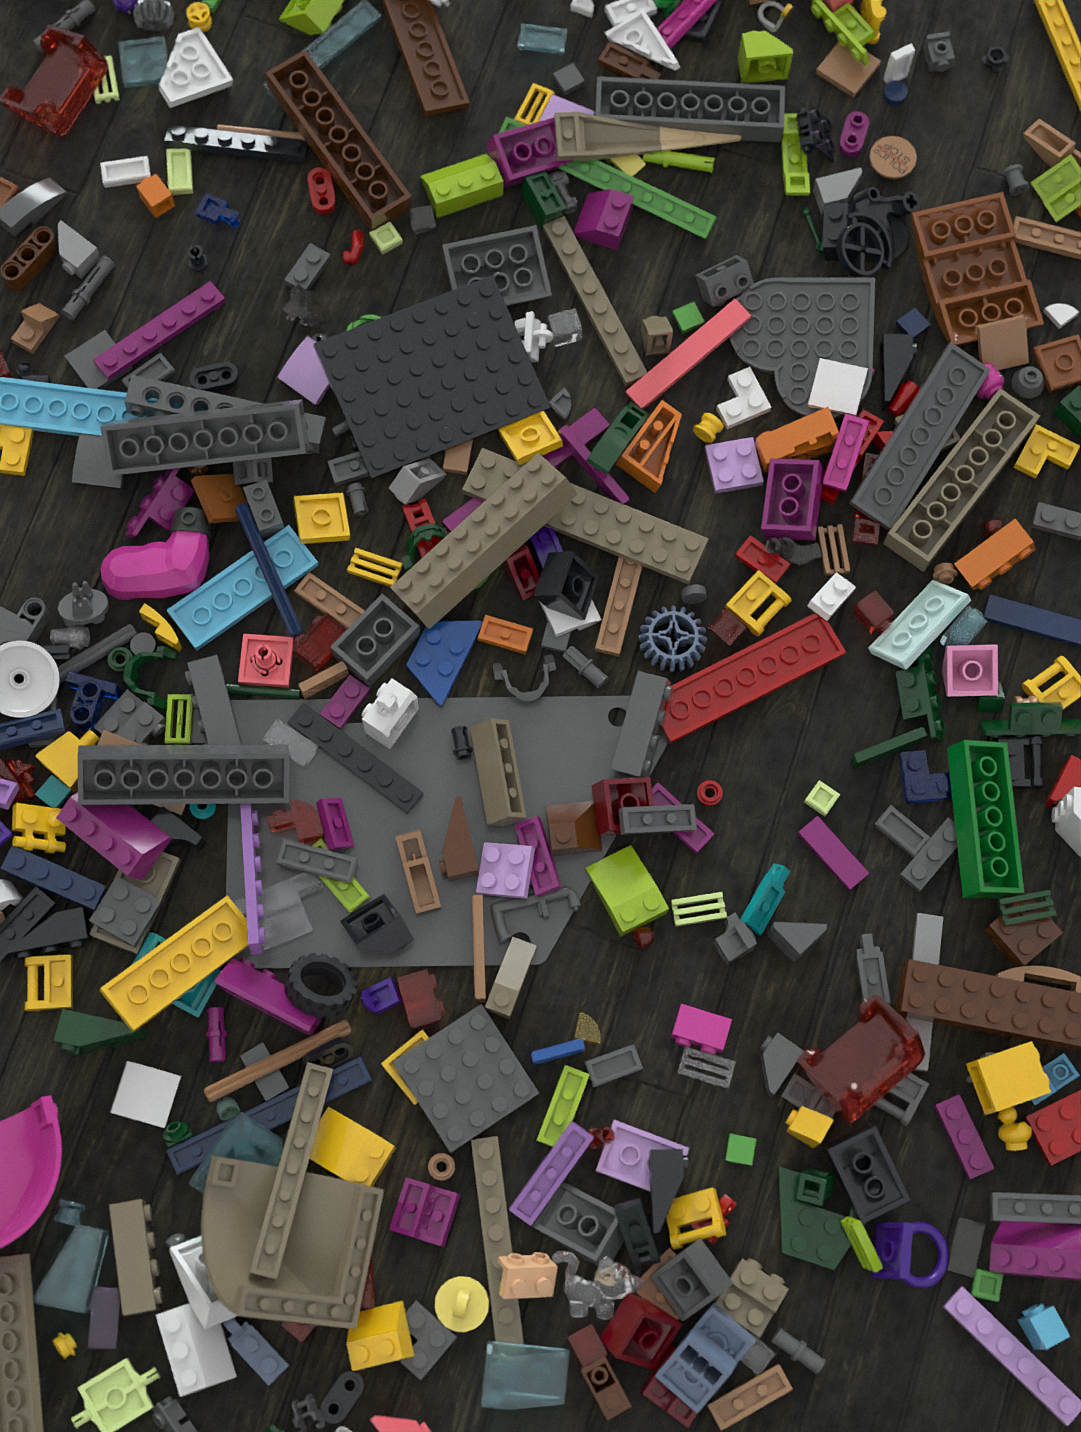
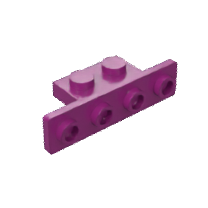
M180 468L167 469L163 476L160 475L155 480L152 486L154 491L150 496L147 495L142 500L139 506L141 511L137 516L134 515L126 526L128 531L125 535L128 538L135 537L147 519H150L165 531L170 530L175 510L183 508L195 491L175 476Z

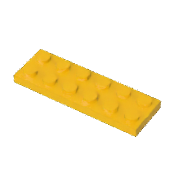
M227 895L101 987L100 992L130 1030L134 1032L249 946L247 919Z

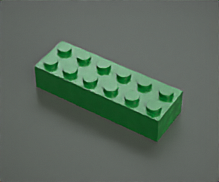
M963 740L947 748L963 898L1005 899L1024 894L1007 743Z

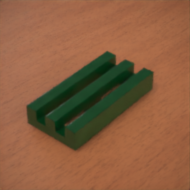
M1046 890L998 900L1004 927L1055 917L1057 914L1053 908V900L1050 897L1051 891ZM1044 898L1045 900L1044 902L1018 906L1008 909L1005 908V905ZM1047 908V912L1008 919L1007 916L1009 914Z

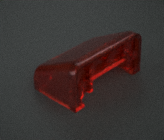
M49 24L40 39L41 48L47 54L46 58L24 91L15 86H10L0 96V103L8 110L55 136H63L68 132L105 76L108 63L105 57L85 36Z
M877 994L860 1005V1021L823 1053L818 1048L807 1049L797 1060L803 1072L847 1122L854 1121L916 1069L925 1057V1050L919 1032Z

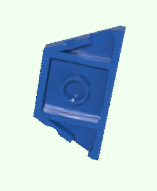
M482 621L437 622L430 629L425 627L406 664L407 669L418 679L424 690L428 691L438 707H443L479 635Z

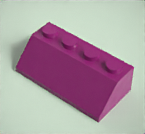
M78 793L69 798L56 819L124 874L142 881L172 839L171 836L130 804L78 805Z
M242 957L240 961L232 958L214 981L221 990L308 1036L314 1035L324 1017L316 1018L313 1014L309 1013L307 1015L302 1012V1009L295 1008L292 1005V1000H288L286 996L287 991L284 990V984L276 981L277 975L265 969L263 973L253 969L255 964Z
M1001 1221L991 1243L990 1271L1004 1275L1081 1281V1225Z

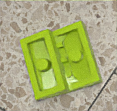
M1072 154L1031 182L1056 222L1081 205V167Z

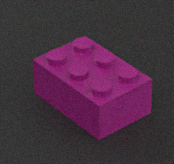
M770 458L761 526L766 538L815 541L824 474L819 460Z

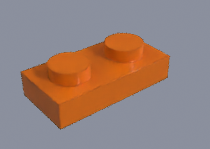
M485 615L478 635V641L526 655L533 629Z

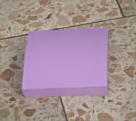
M307 336L286 362L278 378L312 403L319 404L330 384L313 347L316 341Z

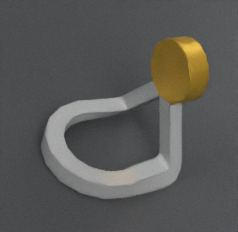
M768 1L760 6L757 17L764 27L771 32H775L783 20L791 14L794 6L788 4L784 8L775 1ZM766 7H775L782 12L776 25L764 18L763 10Z

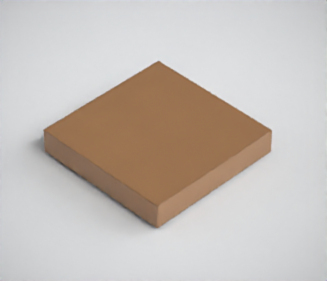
M838 42L817 68L816 74L854 98L880 66L881 61L867 52L869 65L865 67L861 61L856 62L847 46L843 47Z
M1020 315L976 326L979 362L983 365L993 364L997 370L1029 363L1026 317Z

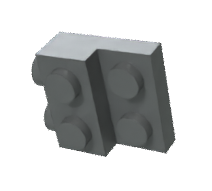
M127 689L97 722L94 729L101 735L103 730H106L136 743L148 745L154 737L157 738L162 734L166 727V720L150 705L141 701Z

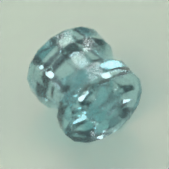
M59 1199V1213L55 1215L53 1221L80 1227V1215L85 1211L86 1205ZM68 1206H74V1209H69Z

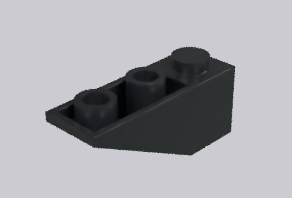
M83 907L56 912L8 949L9 954L17 957L18 960H24L26 957H33L34 953L43 952V954L49 955L58 953L60 948L69 947L72 950L84 948L85 943L92 942L89 935L88 913Z

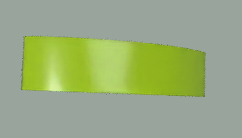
M784 114L782 169L785 194L810 195L807 155L803 154V151L800 150L797 114Z

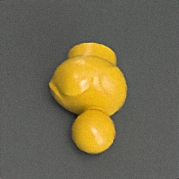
M1011 1106L1000 1110L997 1118L1004 1124L999 1128L998 1134L1000 1139L1005 1142L1006 1150L1027 1149V1141L1032 1134L1031 1127L1025 1122L1014 1123L1017 1118V1112L1014 1107Z

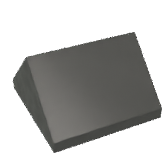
M774 922L768 931V937L795 963L821 938L827 930V924Z

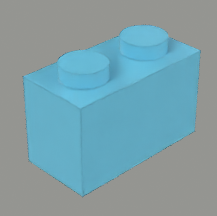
M1033 1305L1022 1311L1024 1316L1018 1319L1034 1350H1046L1070 1337L1054 1306Z

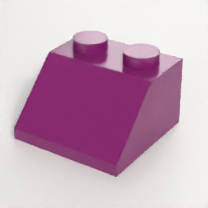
M613 189L588 194L573 232L575 237L618 250L632 212L634 196Z

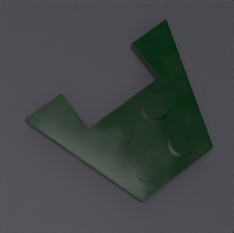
M778 1166L781 1254L834 1270L851 1246V1242L840 1222L846 1216L797 1201L801 1173ZM851 1205L848 1217H852L860 1221L854 1208Z

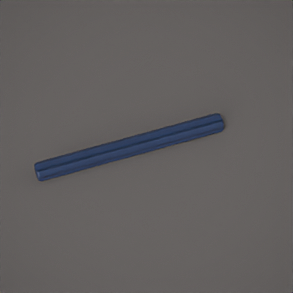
M247 503L239 504L235 507L236 514L290 637H297L303 633L297 616Z

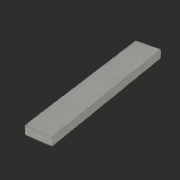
M916 914L911 960L939 965L943 926L942 916ZM905 1017L900 1068L923 1072L928 1071L933 1022Z

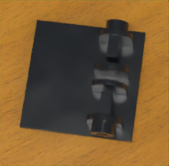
M806 102V108L799 109L796 115L800 150L803 151V154L808 155L813 152L812 150L817 149L833 163L835 145L831 139L832 123L829 118L820 113L819 109Z

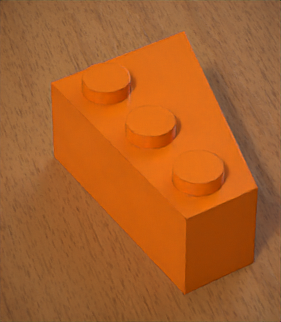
M661 400L616 463L619 468L654 493L662 484L664 471L682 415L663 400Z
M826 407L776 430L760 434L756 438L755 448L763 472H769L770 458L808 460L832 452L839 431L829 407Z
M1014 519L954 563V565L973 591L977 588L982 590L992 582V578L998 574L1006 573L1012 568V565L1035 551L1034 542L1019 522Z

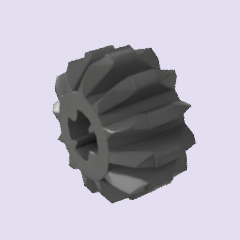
M138 0L134 9L135 23H137V27L143 28L144 31L163 32V29H170L174 20V12H172L170 2L164 0Z

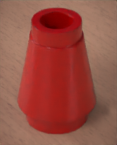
M907 381L905 384L902 383L888 406V411L895 417H899L908 409L920 388L911 381Z

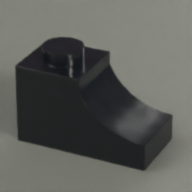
M164 806L151 820L172 837L165 848L166 851L176 845H188L200 851L206 844L205 840Z

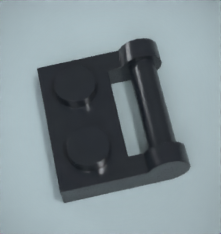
M997 737L996 742L1007 743L1012 788H1045L1041 763L1043 737ZM1024 747H1031L1032 779H1025Z

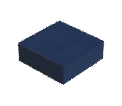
M913 308L898 319L895 325L904 334L913 335L914 340L929 329L931 324L916 308Z

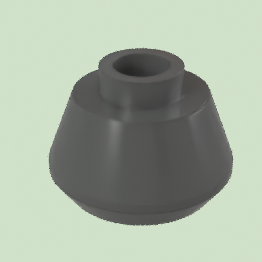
M1035 367L1019 369L1014 373L1011 380L1014 392L1028 399L1040 395L1045 384L1042 373Z

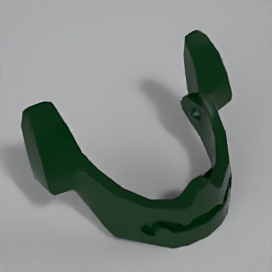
M426 524L416 528L407 538L408 553L401 558L405 573L414 566V552L417 544L422 540L429 542L433 537H440L443 540L448 535L446 528L436 524Z
M158 646L156 652H139L125 665L123 672L124 681L132 691L146 697L147 704L151 707L167 709L166 700L156 697L157 694L154 692L141 690L135 680L138 678L137 670L141 664L154 659L177 660L178 652L166 646Z

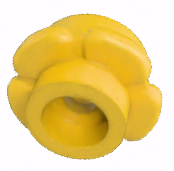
M61 1332L58 1333V1337L52 1340L59 1354L64 1359L69 1355L74 1356L75 1352L73 1349L77 1345L69 1333L63 1335Z

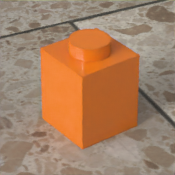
M157 174L143 179L136 186L140 199L155 219L175 207L172 194Z

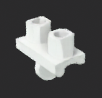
M526 312V318L515 320V327L519 336L525 335L522 343L530 361L538 362L539 348H545L546 343L553 340V333L547 330L546 324H541L540 320L534 318V312Z

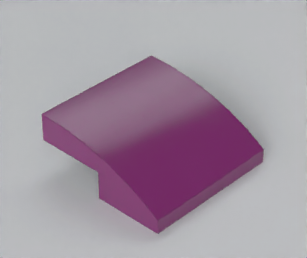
M406 1177L389 1230L445 1247L461 1195Z

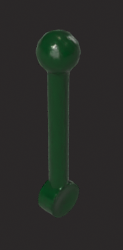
M804 208L802 215L806 217L817 244L815 249L818 253H822L823 243L819 239L810 216L811 210Z

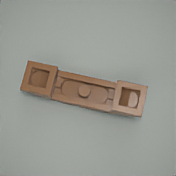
M1022 966L1005 970L996 975L997 977L1022 982L1026 978L1070 986V991L1081 993L1080 976L1053 967Z

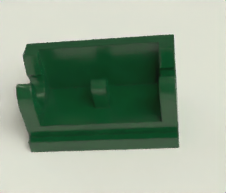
M546 170L524 178L520 193L539 228L543 229V225L549 223L552 219L561 218L567 208Z

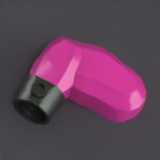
M183 507L175 510L169 533L170 538L167 542H152L143 546H122L112 550L103 560L100 568L102 582L108 594L118 600H132L136 598L160 599L191 593L198 589L206 574L209 562V542L211 541V523H209L204 510L192 507Z

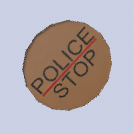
M888 136L875 142L871 148L869 159L872 168L877 174L889 179H898L911 173L915 167L917 155L909 141L901 137Z

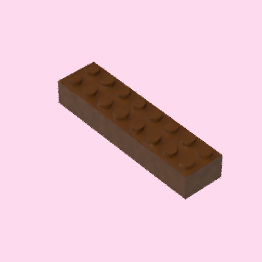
M306 49L266 72L268 89L326 170L329 171L331 177L371 232L411 209L412 196Z
M911 959L905 961L901 966L895 1008L896 1016L1081 1052V993Z

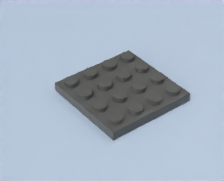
M482 1004L392 1062L449 1153L539 1094Z

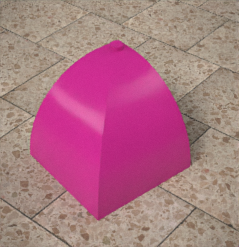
M51 1095L39 1098L31 1104L30 1108L0 1121V1249L21 1236L40 1217L49 1203L58 1180L62 1152L61 1135L57 1120L58 1109L56 1104L53 1103Z

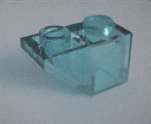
M968 605L945 632L940 643L945 647L971 645L988 621L985 620L984 615L979 610L972 609Z

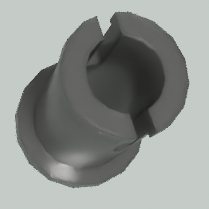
M361 483L349 485L346 495L350 497L353 515L363 516L369 513L364 495L365 487H362Z

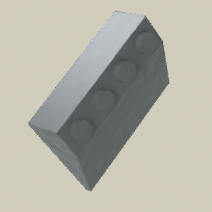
M536 225L442 245V256L451 291L493 275L506 306L552 297Z

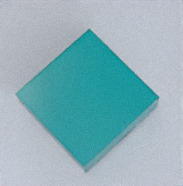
M51 775L35 795L51 808H60L72 794V790Z

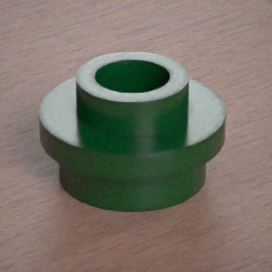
M115 648L108 655V664L112 670L124 672L125 665L133 658V655L127 648ZM120 657L125 658L122 664L117 663V659Z

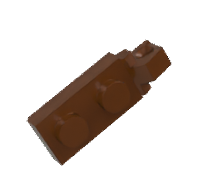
M612 42L607 44L598 58L599 65L625 78L661 80V73L654 70V67L649 64V60Z

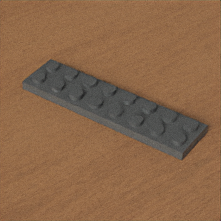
M950 342L849 504L890 531L905 510L991 369Z

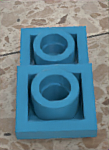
M1065 1053L1042 1067L1043 1072L1049 1078L1051 1093L1031 1099L1034 1105H1037L1080 1076Z

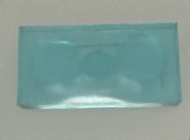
M522 23L518 49L564 55L567 29Z

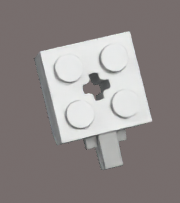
M392 678L388 684H382L376 694L378 698L373 705L369 703L361 715L363 717L362 722L365 733L388 749H391L419 710L417 696Z

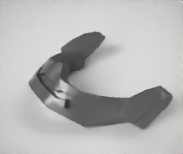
M545 655L542 669L544 676L539 688L530 692H520L516 687L511 686L508 680L509 675L506 670H503L500 663L493 664L494 679L503 680L508 691L523 701H532L539 698L549 684V672L556 670L553 655Z

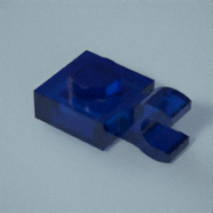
M208 193L205 194L195 212L197 217L216 225L223 220L229 226L237 228L241 219L237 218L238 212L227 209L229 207L227 201Z

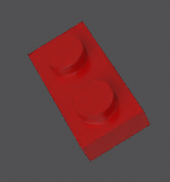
M751 535L735 555V558L755 572L759 570L775 584L790 566L789 562Z

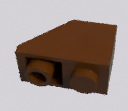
M605 1356L581 1369L607 1421L632 1407Z

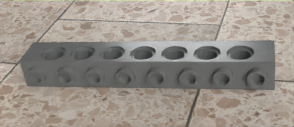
M135 375L131 376L125 398L126 412L137 417L195 412L201 408L214 410L263 404ZM150 398L158 399L156 403L147 402ZM175 403L183 405L179 409H174L171 407ZM304 413L309 443L307 454L319 453L325 431L326 417Z

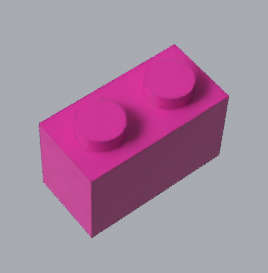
M681 1004L671 1038L676 1039L675 1043L678 1045L690 1047L693 1044L701 1047L700 1051L716 1055V1052L721 1053L724 1049L732 1019Z

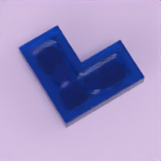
M926 750L900 752L899 760L906 804L952 799L950 772L929 774Z

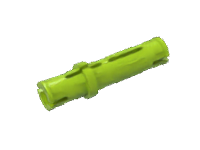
M668 150L643 154V161L663 164V167L667 168L669 165L712 173L714 157L710 158Z

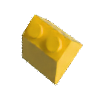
M403 1301L359 1312L356 1329L349 1328L347 1337V1348L352 1371L414 1356Z

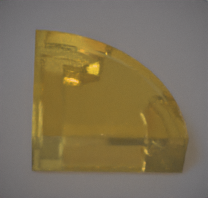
M580 1012L574 1039L581 1038L583 1041L600 1044L601 1035L598 1025L590 1016Z

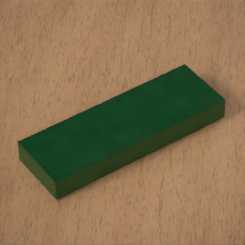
M920 727L854 753L850 762L853 768L856 769L922 743L927 736L925 729Z

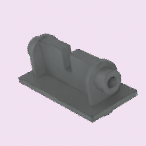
M171 1396L161 1402L164 1407L159 1402L152 1409L154 1413L153 1419L160 1429L164 1428L166 1432H197L190 1420L183 1425L179 1424L178 1421L184 1418L186 1414L176 1399L173 1400Z

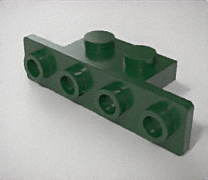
M927 647L918 657L919 666L897 671L896 678L903 720L911 721L928 717L931 738L942 742L944 741L946 727L943 719L940 717L939 709L942 708V703L939 695L936 693L937 676L935 671L932 670L931 662L934 660L932 649Z
M1061 702L1010 703L1008 720L980 721V727L984 735L993 738L1001 737L1002 735L1025 737L1026 735L1038 734L1039 736L1048 737L1052 734H1063L1066 736L1081 734L1080 719H1062L1063 706Z

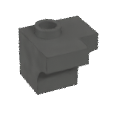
M736 913L726 917L724 921L726 932L716 938L713 943L726 966L753 951L757 945L754 934L747 928L744 921H740Z

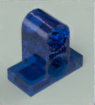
M69 672L66 682L70 688L77 690L70 710L72 721L82 731L93 729L97 724L105 697L114 700L120 698L122 691L118 684ZM97 689L95 696L86 697V693L89 690ZM84 712L89 713V717L86 720H78L80 714Z

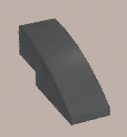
M51 178L41 180L18 193L0 208V225L16 237L29 223L35 225L67 192Z

